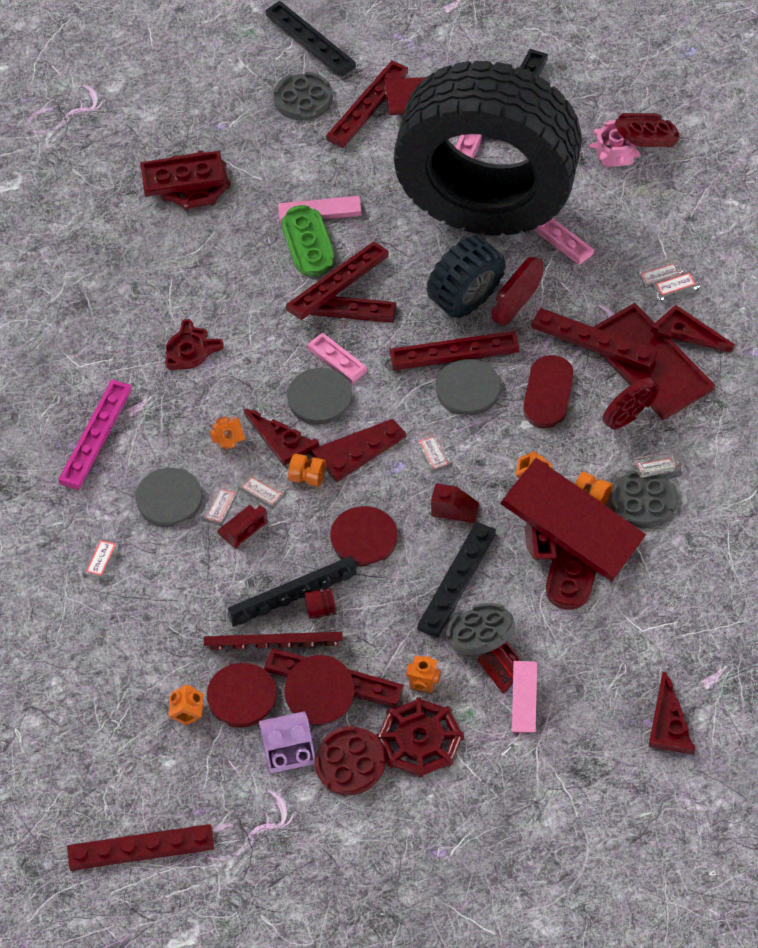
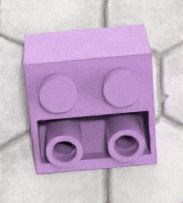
M305 711L259 721L270 774L314 764V748Z

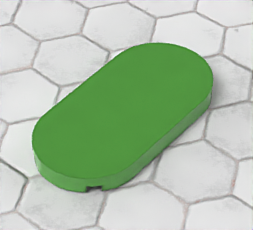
M306 205L290 208L282 219V231L295 268L301 274L311 277L327 273L334 264V251L321 214L316 209L313 210L310 206Z

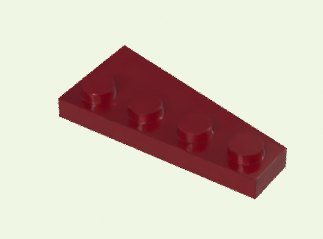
M390 419L310 449V454L314 458L325 460V470L338 482L406 438V432L394 419Z

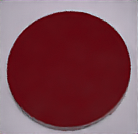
M645 378L639 380L623 390L605 410L602 417L603 423L612 430H616L636 420L635 416L641 413L645 406L649 408L659 394V386L654 379Z
M370 506L354 507L340 514L332 524L330 530L331 545L341 560L352 556L356 566H368V564L376 563L382 559L385 560L392 554L397 544V528L393 519L381 509Z
M314 655L298 662L288 674L284 688L285 699L293 714L305 711L309 724L317 726L327 725L348 712L354 700L355 684L351 673L342 662L331 656Z
M235 663L224 667L213 676L207 688V702L211 713L231 727L243 728L258 724L275 707L277 701V690L272 676L262 667L251 663Z
M345 726L332 731L322 740L323 742L314 758V766L318 778L330 791L345 796L357 795L372 788L381 778L385 769L386 755L380 740L374 733L355 726Z

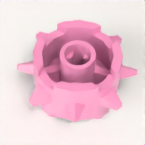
M616 120L604 123V127L601 129H595L593 133L597 137V142L589 145V147L597 148L596 154L605 167L631 165L634 162V158L641 155L636 145L628 142L620 135L615 126Z

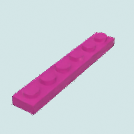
M111 379L58 479L60 485L80 490L132 391L130 384Z

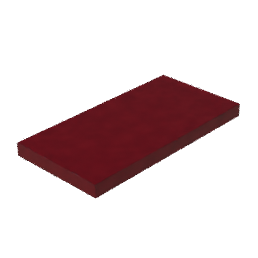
M633 303L595 325L594 328L656 350L657 357L650 370L645 371L608 356L600 355L629 385L645 378L654 379L659 386V394L650 407L662 420H665L713 391L715 384L669 337L651 333L650 330L654 324L653 320L636 303Z
M538 458L533 460L500 503L610 582L615 579L647 535Z

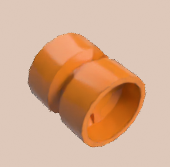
M294 453L288 469V481L297 483L305 481L306 485L320 487L325 474L326 461L314 457L309 460L305 455Z
M585 471L579 475L575 482V485L606 505L613 488L612 483L603 479L596 480L594 475Z

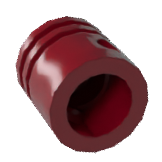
M329 588V591L323 589V592L316 590L304 593L309 620L325 617V614L327 616H330L331 613L336 615L332 588Z

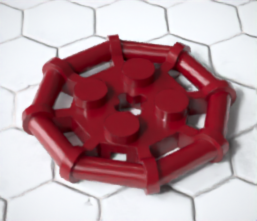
M199 150V151L196 152V153H191V154H186V155L199 154V153H204V152H203V150ZM222 160L226 185L162 194L161 198L164 201L168 200L187 211L190 208L215 205L224 191L231 187V181L226 170V162ZM211 188H212V190H213L214 188H216L215 191H214L212 194H211V193L209 194V191H210ZM180 194H182L185 196V199L180 198L177 195L181 196Z
M421 697L394 709L389 708L386 711L387 716L379 733L376 734L384 748L388 761L387 765L390 768L395 767L418 775V778H423V775L445 766L450 767L453 765V759L460 742L464 740V732L460 731L451 713L452 709L448 706L442 707L421 700ZM421 709L437 715H431V717L425 716V713L421 712ZM417 710L416 713L402 717L404 714ZM442 720H445L450 731L443 730L440 724ZM393 723H399L398 729L395 732H390ZM419 732L421 735L425 734L426 736L422 740L415 739L416 733ZM444 740H451L447 751L444 752L442 750ZM389 741H395L399 748L395 754ZM434 755L440 758L423 765V760ZM407 756L410 760H418V765L401 760V758Z

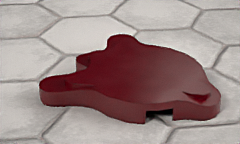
M184 319L181 322L179 332L172 336L166 344L165 366L169 370L195 368L201 365L211 353L223 350L224 343L218 338L206 339L208 337L206 329L195 328L190 319Z

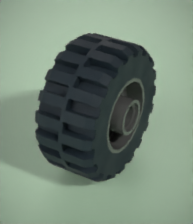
M466 237L465 240L462 239L455 246L453 245L441 257L442 259L436 263L435 269L430 273V279L427 281V293L429 298L449 316L455 318L467 316L473 310L478 309L481 304H484L500 284V279L504 276V270L506 269L505 258L483 237Z

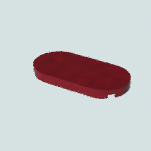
M622 113L615 121L616 129L620 135L628 142L639 147H673L679 140V131L670 120L664 121L661 119L663 116L660 114Z
M532 256L528 257L496 296L497 305L492 307V319L495 323L502 326L510 323L536 291L542 279L544 269L541 259Z
M556 355L543 356L537 359L531 367L523 404V413L525 418L529 420V423L535 427L551 428L555 424L561 423L566 417L573 382V368L565 358Z
M556 544L557 558L552 559L546 581V596L554 606L560 609L573 610L580 608L590 598L597 572Z

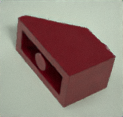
M435 483L431 499V516L475 523L479 502L457 486Z
M526 523L524 527L526 548L534 560L556 559L555 542Z

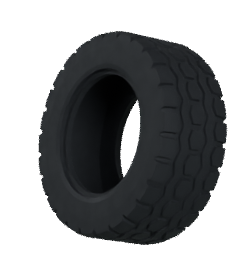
M470 61L456 63L453 67L449 65L428 75L410 95L394 148L396 175L407 196L410 199L413 198V202L423 211L428 210V215L440 222L444 220L445 224L457 229L464 228L467 232L477 234L484 232L485 235H501V233L513 235L520 233L521 230L527 232L549 222L560 212L569 199L581 150V128L578 117L570 102L565 100V96L554 86L550 87V83L540 76L536 75L533 77L530 71L519 67L513 69L512 65L496 62L495 65L491 61H475L473 64ZM466 134L491 136L513 145L526 156L527 160L507 165L482 162L459 151L448 139Z

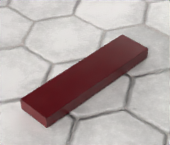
M334 296L310 315L394 323L397 304L391 301Z

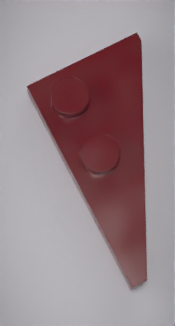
M677 305L672 307L654 323L650 330L653 334L731 353L735 348L734 343Z
M244 409L245 417L283 466L290 463L294 453L305 455L310 452V449L319 446V441L315 438L313 440L302 436L301 432L296 429H290L287 425L274 419L272 421L261 417V413L255 410Z
M662 671L649 747L694 755L695 746L692 744L687 723L683 719L684 715L681 706L674 694L672 681L668 677L667 672Z

